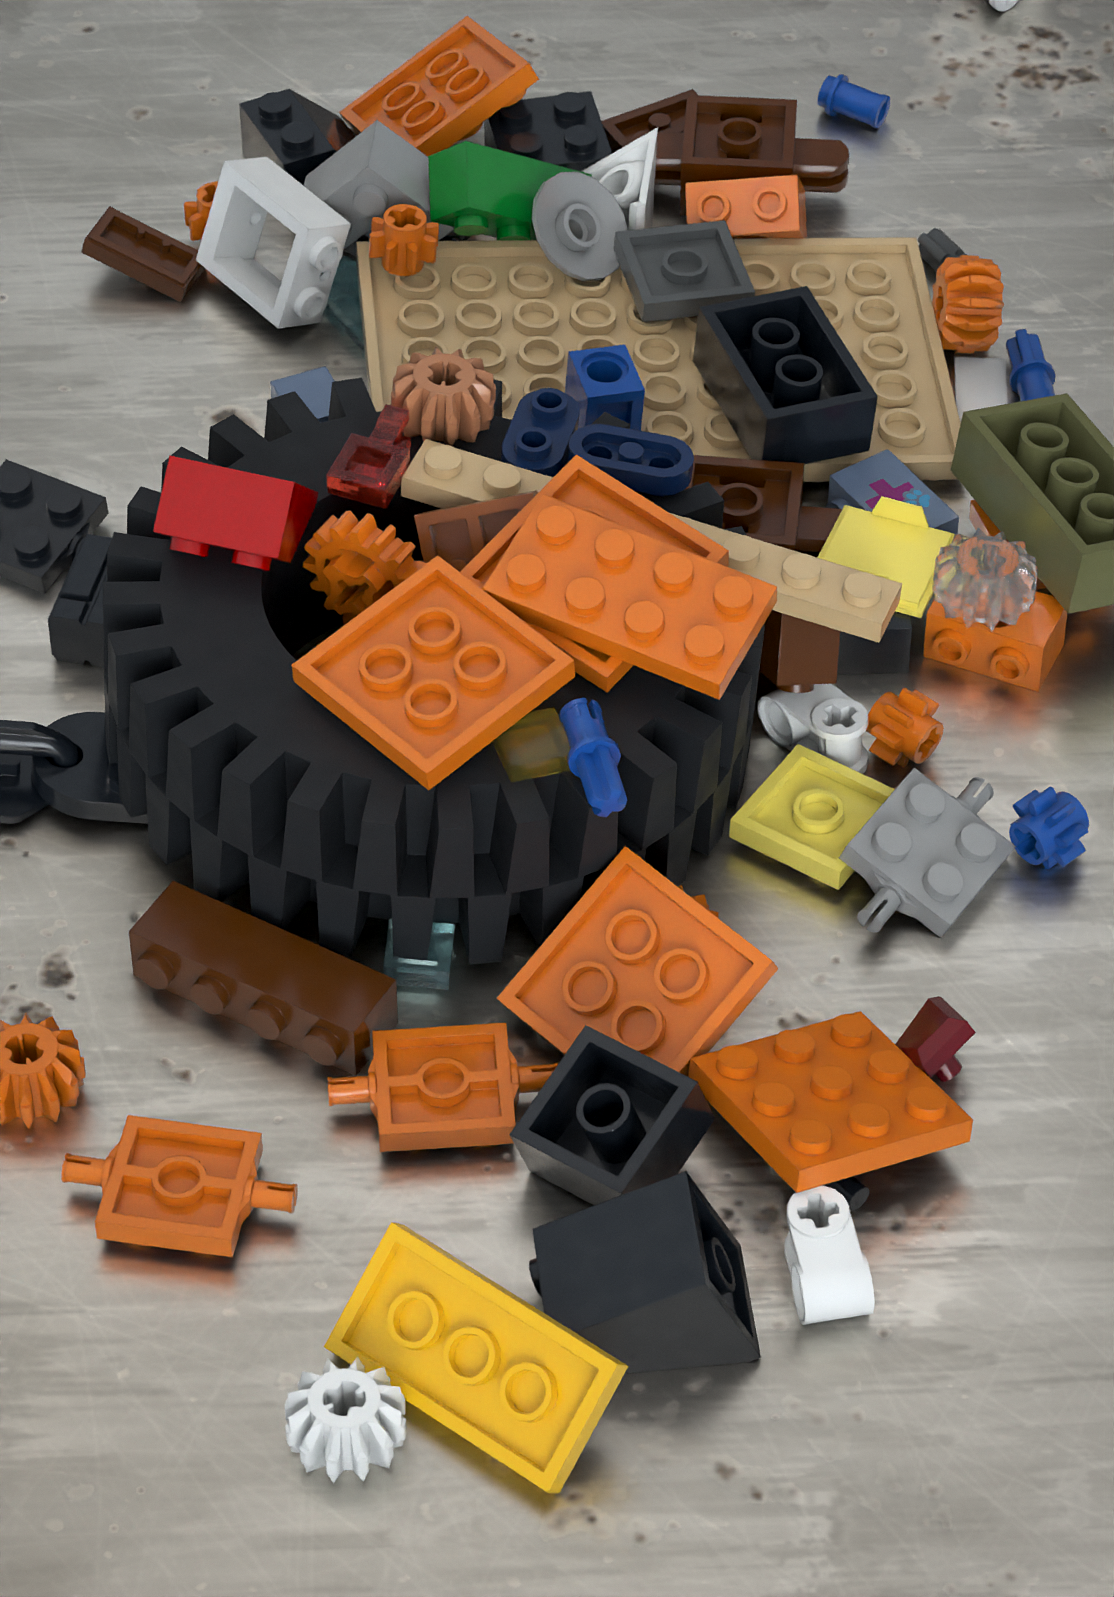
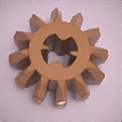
M435 346L432 355L429 356L421 353H412L409 363L397 366L396 375L393 378L390 404L391 411L393 412V421L402 425L405 437L422 436L423 442L425 439L443 441L449 446H453L457 439L475 442L478 432L489 429L490 421L494 417L496 385L494 384L493 374L484 370L483 360L481 358L464 359L461 349L452 354L442 353Z

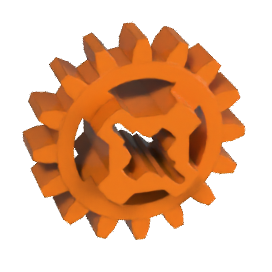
M345 511L339 519L334 515L330 516L304 547L310 556L303 562V567L317 574L309 584L313 590L325 592L328 597L323 606L327 610H335L340 615L343 614L344 625L427 564L422 561H414L411 555L416 546L412 542L404 543L398 537L395 539L396 528L390 524L383 531L377 528L373 515L368 513L360 522L351 511Z

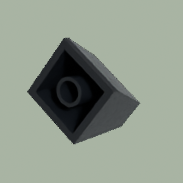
M687 1171L532 1229L536 1258L529 1261V1271L535 1289L542 1298L544 1313L628 1365L625 1374L745 1363L761 1358L741 1245Z

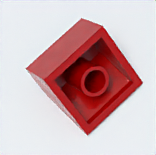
M169 455L153 532L172 537L170 550L207 557L209 547L215 546L234 551L231 563L269 571L272 559L291 563L316 506L319 492L292 481Z

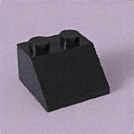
M291 89L267 93L262 97L239 103L243 157L245 159L268 157L303 186L305 178L309 173L355 138V135L341 117Z

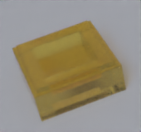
M555 707L529 712L492 741L511 782L570 771L567 756L571 748Z

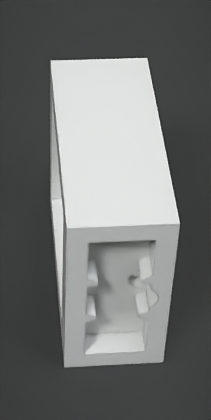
M268 157L224 161L196 261L278 329L321 323L351 223ZM267 212L296 234L282 281L254 259Z

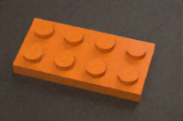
M543 493L482 588V590L521 620L718 700L722 697L777 602V586Z

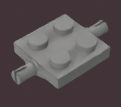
M913 768L848 843L839 859L860 874L875 893L857 915L858 921L864 926L876 911L879 912L867 928L868 931L879 932L886 921L897 910L900 913L916 918L942 938L1005 862L1016 846L977 815L994 794L992 786L988 783L977 797H973L985 781L983 778H972L967 787L955 798L916 768Z

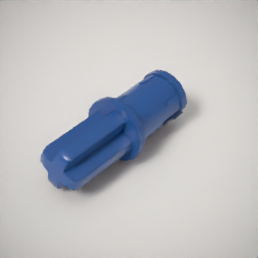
M1026 329L1015 331L1016 336L1008 339L1006 342V350L1012 368L1009 378L1012 390L1019 395L1020 401L1054 396L1053 384L1056 374L1052 365L1045 360L1038 335L1027 334Z
M586 698L574 699L565 704L559 713L560 724L563 727L570 747L567 756L568 766L575 776L580 777L587 801L592 806L593 813L600 817H607L612 811H622L627 802L617 769L621 758L619 746L607 734L601 707L597 701L591 699L587 706Z

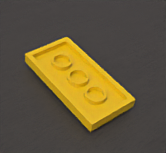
M391 1222L324 1345L326 1349L349 1364H352L358 1356L365 1367V1373L385 1367L386 1373L390 1377L391 1386L400 1387L406 1401L547 1493L557 1494L562 1490L628 1368V1365L410 1228Z

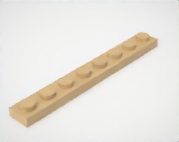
M425 439L401 478V496L443 509L535 490L539 493L553 477ZM672 514L729 550V568L777 586V602L772 610L871 641L880 642L899 604L902 583Z

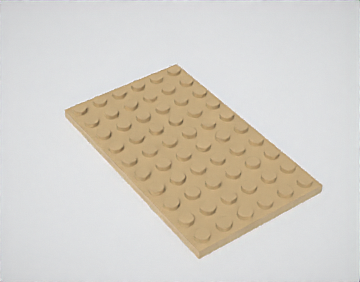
M917 237L733 239L755 289V296L808 286L878 396L870 450L804 464L803 482L829 481L831 474L886 449L890 450L920 480H958L952 473L951 466L961 423ZM537 240L438 241L435 263L424 262L423 269L417 274L398 276L387 272L381 264L382 257H369V241L356 242V268L368 392L376 412L391 411V392L397 366L409 363L412 353H421L426 356L432 355L435 346L442 353L452 354L461 349L464 359L481 358L484 370L493 374V380L502 381V417L512 419L519 401L530 392L542 388H554L565 393L568 352L625 344L645 389L641 431L678 438L691 448L693 455L751 459L693 363L698 316L675 318L666 321L642 322L621 267L602 280L581 281L564 274L550 262Z

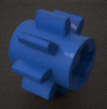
M1049 787L1041 793L1033 790L1013 804V808L1020 818L1010 824V840L1016 846V852L1028 863L1033 865L1043 863L1045 869H1050L1057 863L1064 867L1086 851L1079 838L1088 833L1089 818L1083 805L1070 793L1062 791L1056 794L1053 787Z

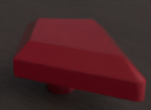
M941 996L928 998L895 1045L911 1059L916 1067L920 1068L930 1078L935 1074L941 1082H946L954 1078L962 1069L961 1063L954 1054L976 1032Z

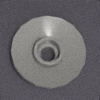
M560 172L542 183L533 200L532 223L536 239L548 260L564 274L581 281L602 280L619 269L620 265L614 252L615 232L627 231L628 229L624 213L613 194L597 179L580 172Z

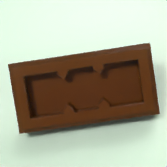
M110 206L84 239L81 253L179 302L184 299L205 270L196 261L198 250Z

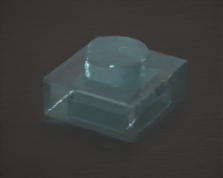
M389 919L383 974L396 979L397 986L449 990L455 924L433 922L427 960H416L393 956L392 919Z

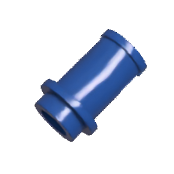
M839 74L837 77L831 75L826 77L820 88L817 103L818 106L825 108L826 115L834 116L836 113H839L878 129L888 114L890 97L849 82L848 76Z

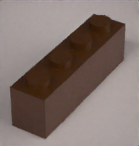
M175 881L169 884L129 930L134 976L141 978L147 985L155 989H165L194 1002L202 1010L210 1014H220L249 1027L265 1039L277 1040L302 1051L322 1065H332L357 1076L373 1056L372 1031L392 1030L398 1024L396 979Z

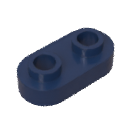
M542 388L526 394L519 401L503 440L501 462L554 477L566 465L570 437L579 427L580 409L576 400L570 395L554 388Z
M592 424L576 430L569 440L568 462L575 455H578L636 492L660 497L673 495L686 489L692 479L693 452L685 442L672 436L605 424Z

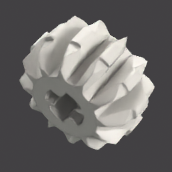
M357 1356L349 1368L338 1369L328 1358L323 1367L322 1376L302 1371L301 1379L298 1382V1391L288 1393V1399L285 1402V1418L288 1421V1424L285 1425L287 1444L291 1447V1452L300 1453V1460L304 1464L306 1472L326 1466L327 1475H329L334 1483L343 1471L353 1470L364 1482L369 1472V1463L389 1468L391 1459L394 1457V1448L403 1446V1440L407 1434L406 1419L403 1418V1415L406 1413L404 1395L401 1393L400 1387L391 1386L390 1377L387 1375L385 1367L365 1373V1367Z

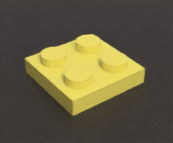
M797 744L730 819L729 837L839 890L854 873L851 867L839 859L840 855L848 843L895 789Z

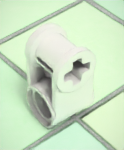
M814 684V690L807 693H790L777 688L758 701L757 709L762 726L769 737L778 745L792 751L797 744H800L863 774L866 772L869 760L867 749L862 745V734L868 726L867 710L861 703L851 699L833 684Z
M824 1185L793 1194L787 1204L789 1232L785 1239L784 1248L792 1280L795 1306L801 1324L805 1325L873 1314L874 1290L867 1258L864 1252H861L846 1199L835 1189Z

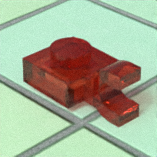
M386 404L369 438L351 433L326 475L328 493L385 509L388 507L401 484L403 474L411 463V437L402 435L409 421V410Z

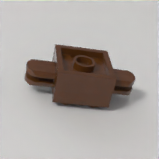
M687 95L684 133L658 132L655 185L680 186V216H686L685 183L798 175L805 192L838 193L846 187L849 171L847 167L850 153L848 147L840 140L795 138L797 100ZM650 131L637 132L634 136L631 137L629 143L635 141L636 139L642 137Z
M694 455L692 479L686 489L705 482L711 484L724 499L722 529L742 526L746 535L751 538L818 557L842 509L802 506L804 463Z

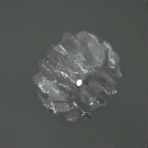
M977 528L972 538L962 534H955L949 546L940 547L939 555L935 559L932 584L934 601L941 603L944 607L945 618L962 616L966 629L976 622L984 623L991 631L994 630L999 621L1016 625L1019 616L1023 612L1030 611L1031 604L1035 600L1038 577L1036 557L1026 552L1025 541L1007 542L1004 530L995 536H987L981 529Z

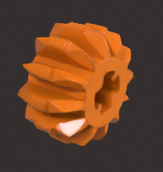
M960 255V258L947 257L937 269L936 282L932 285V305L942 347L945 350H955L956 353L974 354L975 351H988L991 345H994L998 339V328L1002 324L1001 314L1005 304L1002 301L1004 285L1001 282V271L998 265L993 263L992 259H980L979 256Z
M26 1012L20 1024L11 1026L0 1020L1 1125L12 1121L16 1117L21 1118L28 1129H30L34 1119L40 1116H45L57 1122L60 1107H73L77 1105V1097L80 1094L79 1087L84 1085L83 1078L86 1077L84 1058L80 1055L78 1041L74 1037L73 1031L60 1030L53 1016L39 1024H34Z

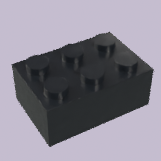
M808 286L699 307L693 363L751 459L809 464L870 450L878 396Z

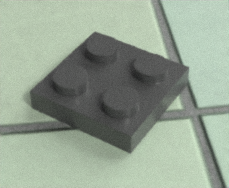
M725 220L615 232L614 252L642 322L666 321L675 318L698 316L699 307L755 296V289Z

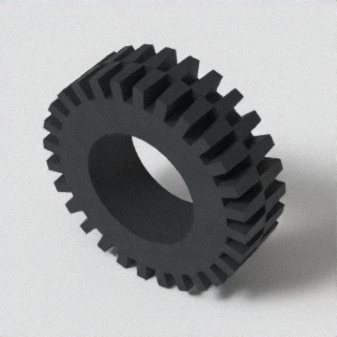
M362 377L332 382L329 418L326 422L320 423L295 391L267 400L264 438L233 414L210 427L208 460L182 446L171 456L292 481L319 492L316 506L291 563L272 559L270 570L266 571L231 563L234 551L210 546L207 557L170 550L172 537L153 532L169 458L162 463L161 492L142 486L139 488L127 505V534L114 532L107 552V582H103L105 731L109 766L112 763H118L119 797L129 817L134 818L145 814L148 815L149 846L165 864L168 865L192 853L194 889L220 902H223L249 881L251 915L283 930L287 929L309 900L316 902L318 909L319 946L344 956H352L367 917L392 920L393 963L425 966L427 965L433 923L460 924L469 965L502 961L508 919L511 915H521L538 947H540L625 846L677 887L686 880L690 850L693 849L707 856L711 853L722 837L726 808L736 809L743 789L765 626H762L720 700L634 665L608 693L575 672V677L436 786L427 790L294 682L291 666L297 661L292 656L297 650L321 634L343 625V614L340 615L335 610H327L323 606L328 597L325 592L316 591L310 587L309 584L317 574L303 567V562L310 556L304 549L305 544L330 516L334 515L339 519L345 511H351L360 522L367 513L371 514L376 521L377 528L384 531L391 524L396 528L395 539L398 537L404 543L412 542L416 546L412 552V558L414 561L424 562L414 515L441 508L401 496V478L422 446V436L405 437L402 425L393 421L392 411L376 412ZM494 380L496 399L494 403V417L490 421L489 429L479 431L475 442L457 439L452 447L501 462L502 443L512 419L502 417V381ZM606 412L592 423L630 429L629 423ZM434 441L446 445L443 441ZM709 482L662 497L637 492L669 513L722 529L724 499ZM742 526L724 529L747 536ZM586 698L587 706L591 699L597 701L601 707L607 734L619 746L621 758L617 769L627 802L622 811H612L607 817H600L593 813L592 806L587 801L580 777L575 776L568 766L567 756L570 747L563 727L560 724L559 713L565 704L574 699Z

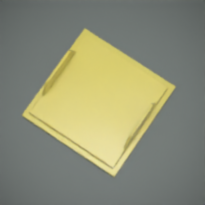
M881 496L872 512L844 505L817 558L902 583L900 601L895 611L921 618L960 540V535L929 527L921 506Z

